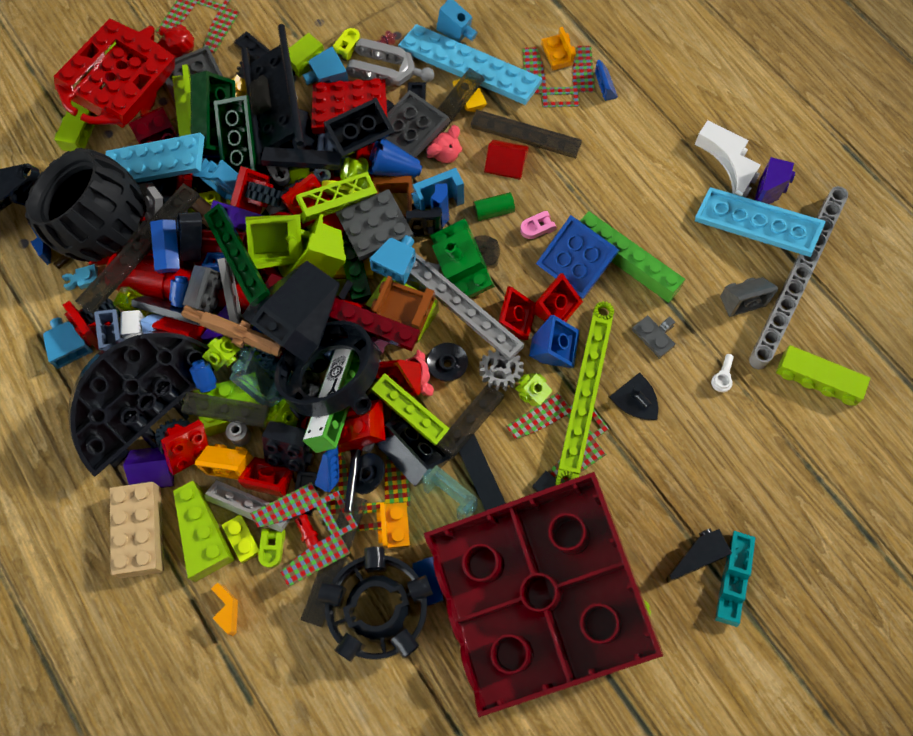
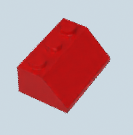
M382 400L371 401L370 410L363 415H358L349 408L337 444L338 454L385 441Z

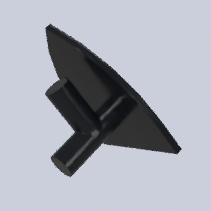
M640 372L609 397L622 411L633 417L644 420L658 419L656 394L653 387Z

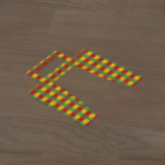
M339 453V482L327 494L329 495L338 490L345 502L349 473L343 453ZM387 457L385 467V504L407 502V507H410L409 481ZM336 499L328 502V509L332 515L343 514ZM380 502L353 505L351 514L354 520L355 514L376 512V509L380 508ZM381 522L360 524L350 532L382 529Z

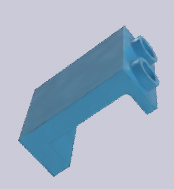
M451 169L413 184L414 192L411 193L414 201L412 203L413 208L425 210L426 207L431 206V196L435 192V184L447 183L448 199L453 197L457 206L464 204V182L457 169Z

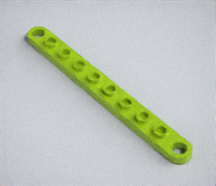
M607 301L599 302L593 310L555 485L561 484V479L564 477L572 480L580 475L614 315V308ZM605 308L609 311V314L601 316L598 310Z

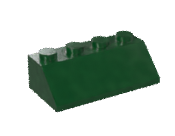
M203 71L190 75L191 134L201 133L205 136L203 155L220 156L214 101L236 97L235 81L209 71Z
M245 95L214 101L220 160L226 162L237 173H239L240 166L257 171L249 96Z

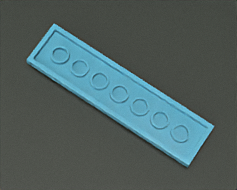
M417 24L398 44V47L406 52H410L411 56L461 78H469L475 81L477 85L523 105L528 103L542 83V77Z

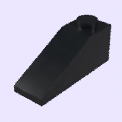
M711 528L699 533L700 537L694 541L667 576V583L732 554L720 529L712 532Z

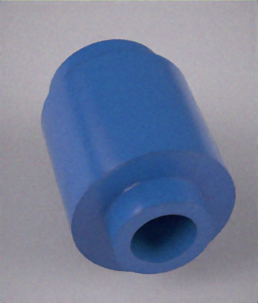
M175 276V279L170 280L169 300L172 306L185 307L183 301L189 285L188 277Z
M204 360L193 362L189 371L196 388L201 393L215 389L217 380L210 362H205Z

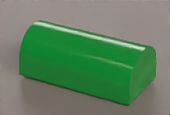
M511 192L473 201L478 221L515 212V204Z

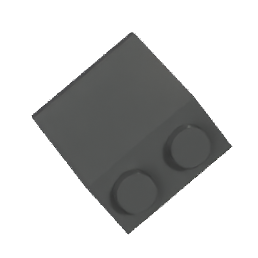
M763 277L758 279L749 278L737 285L736 283L727 285L720 298L728 316L732 317L766 307L778 291V287Z

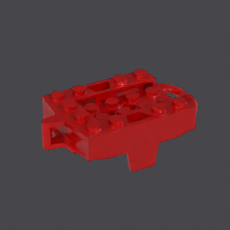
M109 18L54 75L55 90L58 92L63 107L71 115L76 116L78 113V109L72 106L71 100L98 115L93 117L83 113L80 120L94 125H118L124 128L138 112L142 116L153 108L158 89L175 69V56L154 41L155 28L153 26H148L139 32ZM116 41V44L105 55L106 50ZM79 80V84L73 89V85Z

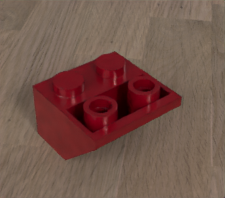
M163 106L132 119L128 123L139 144L175 138L177 136Z

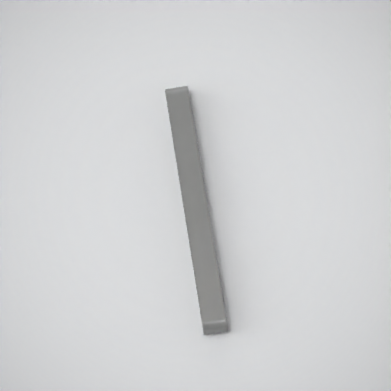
M836 186L832 188L817 214V219L826 221L812 256L808 257L798 254L749 357V363L754 369L765 368L778 348L848 198V192L843 187ZM765 338L770 339L772 343L767 342ZM757 355L763 356L765 360H761Z

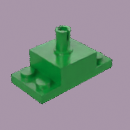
M465 218L430 235L434 243L432 248L444 277L465 295L473 298L495 287Z

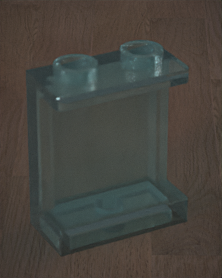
M244 346L238 353V360L231 368L233 372L229 379L266 409H270L283 398L275 385V370L265 369V364L261 365L259 363L261 359H257V356L254 354L256 348ZM292 372L290 373V375H289V377H288L287 384H288V382H289V379H290V377H291Z
M436 465L433 469L429 468L422 477L424 479L422 481L424 491L428 494L434 486H438L460 504L456 509L458 520L470 517L477 509V498Z

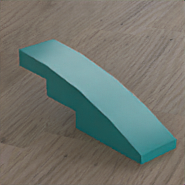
M737 531L732 533L729 545L732 554L726 558L715 621L738 627L740 624L742 604L746 599L747 583L752 570L756 538L754 536Z

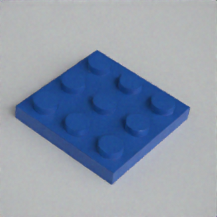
M570 215L536 264L555 279L560 273H563L577 294L584 299L617 255L619 249Z

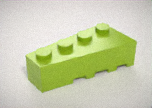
M191 481L173 492L187 577L197 582L232 563L235 559L207 500H205L201 487L195 481Z

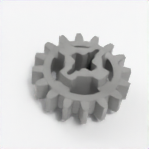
M489 350L488 356L483 355L482 361L479 363V375L482 376L483 383L488 381L489 388L495 385L496 390L503 387L506 391L508 385L514 388L515 382L518 383L521 376H523L524 363L520 362V355L515 356L509 361L497 350L494 353Z

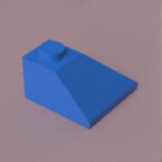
M550 315L532 337L529 356L542 364L574 368L580 330L557 316Z

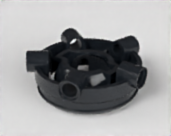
M384 547L364 548V557H360L342 568L332 583L323 581L319 590L318 601L325 603L326 622L333 638L338 643L334 651L352 662L355 656L368 660H383L399 654L405 659L419 647L416 639L420 635L426 621L427 597L433 595L426 575L418 577L414 570L406 563L385 555ZM387 566L396 568L412 580L407 582L410 592L406 593L402 584L385 575H373L363 579L359 571L365 568L367 573L387 572ZM356 573L360 581L351 589L345 607H343L345 618L336 621V608L341 609L347 590L343 585ZM382 587L390 593L397 592L402 596L400 601H403V603L395 606L391 619L383 625L371 626L362 620L355 621L356 616H353L355 607H357L358 599L368 588ZM410 597H412L415 605L421 603L420 618L412 635L403 626L406 616L410 617ZM347 623L349 628L359 637L362 635L368 638L370 642H381L383 653L364 652L363 649L366 645L347 632L343 636L338 626ZM391 640L390 643L395 649L387 651L385 641Z

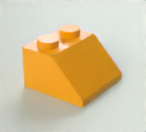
M215 444V446L207 445L196 459L195 465L208 476L238 480L239 476L253 460V456L248 452V449L243 447L228 449L227 446L222 444Z

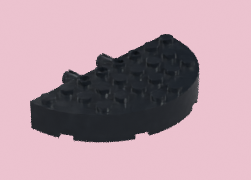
M167 331L139 332L107 345L88 362L77 378L71 393L68 424L74 447L81 461L94 477L140 436L152 449H155L157 445L152 439L156 441V433L150 427L171 408H174L184 420L190 418L184 410L191 416L194 414V409L183 398L196 387L189 369L195 361L204 360L206 362L202 356L209 347L205 343L189 336Z

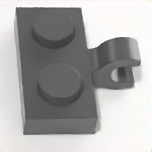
M647 315L632 328V331L659 359L675 347V343L666 334L675 324L671 317H668L658 326Z

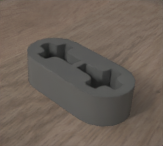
M266 166L276 185L286 186L289 184L291 177L287 167ZM277 172H281L284 178L281 179Z

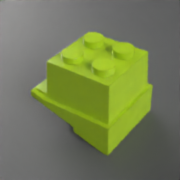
M300 214L245 217L247 249L257 269L295 264L302 255Z
M320 214L308 231L301 229L302 255L295 264H289L286 275L305 261H309L333 278L338 269L345 264L346 255L344 253L342 232L339 229L323 224V214Z

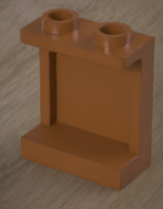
M388 276L386 281H382L379 288V297L374 299L371 310L376 314L418 329L421 334L435 301L434 290L426 288V291L422 292L393 282L392 277Z

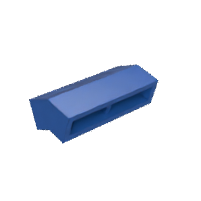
M447 183L435 184V192L431 196V208L439 207L442 210V217L440 219L443 227L449 220Z
M175 220L151 221L154 270L160 274L167 272L177 273L180 265Z

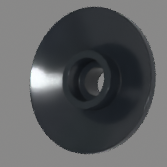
M441 343L435 346L427 358L429 372L440 381L450 382L459 379L465 373L468 366L466 352L454 343ZM446 362H450L452 364L450 367L444 366Z
M366 453L360 456L355 488L356 493L368 494L380 485L385 473V465L380 456L374 453Z

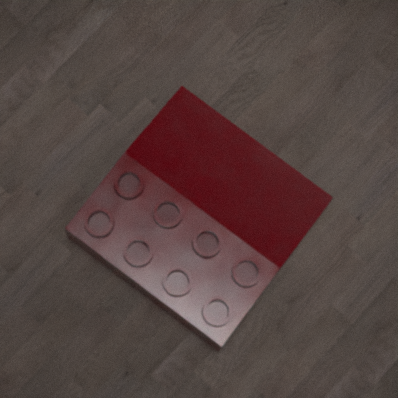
M595 472L423 533L434 557V569L439 586L447 600L448 617L454 635L460 644L464 671L475 694L478 718L665 656Z

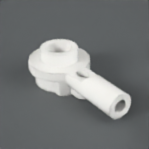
M726 354L721 371L715 374L711 380L712 387L718 392H727L732 387L733 381L729 372L734 356L731 354Z

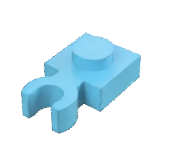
M95 264L75 269L76 274L74 275L68 273L62 276L65 281L71 280L68 284H64L66 290H73L77 285L80 289L100 285L98 269Z

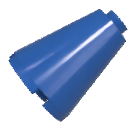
M385 138L374 143L369 156V160L372 162L371 167L369 166L368 169L369 174L390 177L411 176L412 179L420 175L422 171L420 160Z

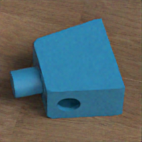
M447 0L439 9L436 30L457 42H461L464 37L473 41L478 33L471 27L472 16L454 0Z
M333 46L310 59L308 63L311 71L302 75L306 85L314 82L349 81L347 70Z
M405 235L401 242L394 238H389L369 259L371 270L385 277L391 276L393 281L405 285L416 260L415 249L412 247L415 243L414 239L408 235Z
M62 318L52 319L50 321L52 329L43 334L48 361L57 369L93 352L92 348L76 332L74 325L69 321L63 323Z

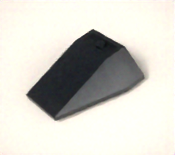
M305 261L268 288L270 295L255 307L249 305L242 314V317L307 364L320 345L340 283L309 261Z

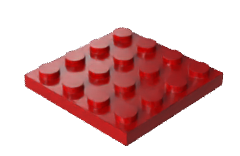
M357 79L354 81L319 82L313 84L312 134L325 133V121L374 98H377L387 116L385 79Z

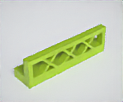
M188 64L182 65L183 75L172 76L179 137L191 134V74Z
M365 172L298 194L296 199L302 210L300 219L304 224L317 219L320 214H323V217L333 214L376 195L377 191L369 173ZM365 179L368 188L362 189L356 186L357 181ZM345 185L351 188L350 194L345 195L338 192L340 186ZM327 191L334 194L333 199L327 201L321 198L322 192ZM310 197L316 200L314 206L307 208L303 199Z
M385 373L371 388L370 391L434 446L438 444L450 429Z

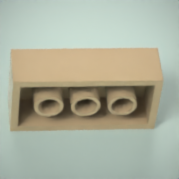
M154 482L110 488L112 576L122 579L164 572L161 487Z

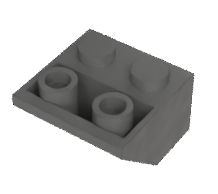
M194 265L183 305L213 313L218 307V295L223 288L220 272L208 267Z

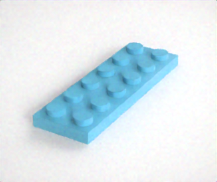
M195 133L106 151V156L123 166L136 183L201 172L205 136L201 133Z
M711 187L695 217V222L808 257L812 256L826 222Z

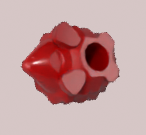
M178 24L173 28H159L158 33L163 37L160 38L157 44L173 54L175 59L194 51V37L185 26Z

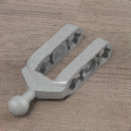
M363 38L359 39L355 46V51L359 55L401 65L399 72L358 60H350L346 67L347 73L354 78L363 80L385 79L387 86H400L413 77V75L421 77L425 82H430L434 79L435 75L434 71L429 67L424 69L415 68L410 52H406L397 46Z

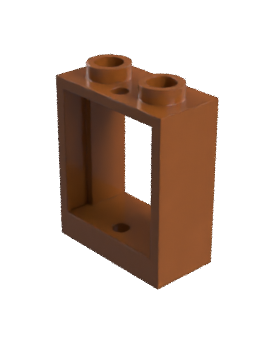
M411 176L373 177V184L377 194L388 189L391 193H407L408 211L413 210Z

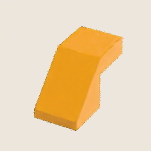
M217 582L211 590L226 605L213 619L228 635L234 636L237 633L238 600L224 585Z

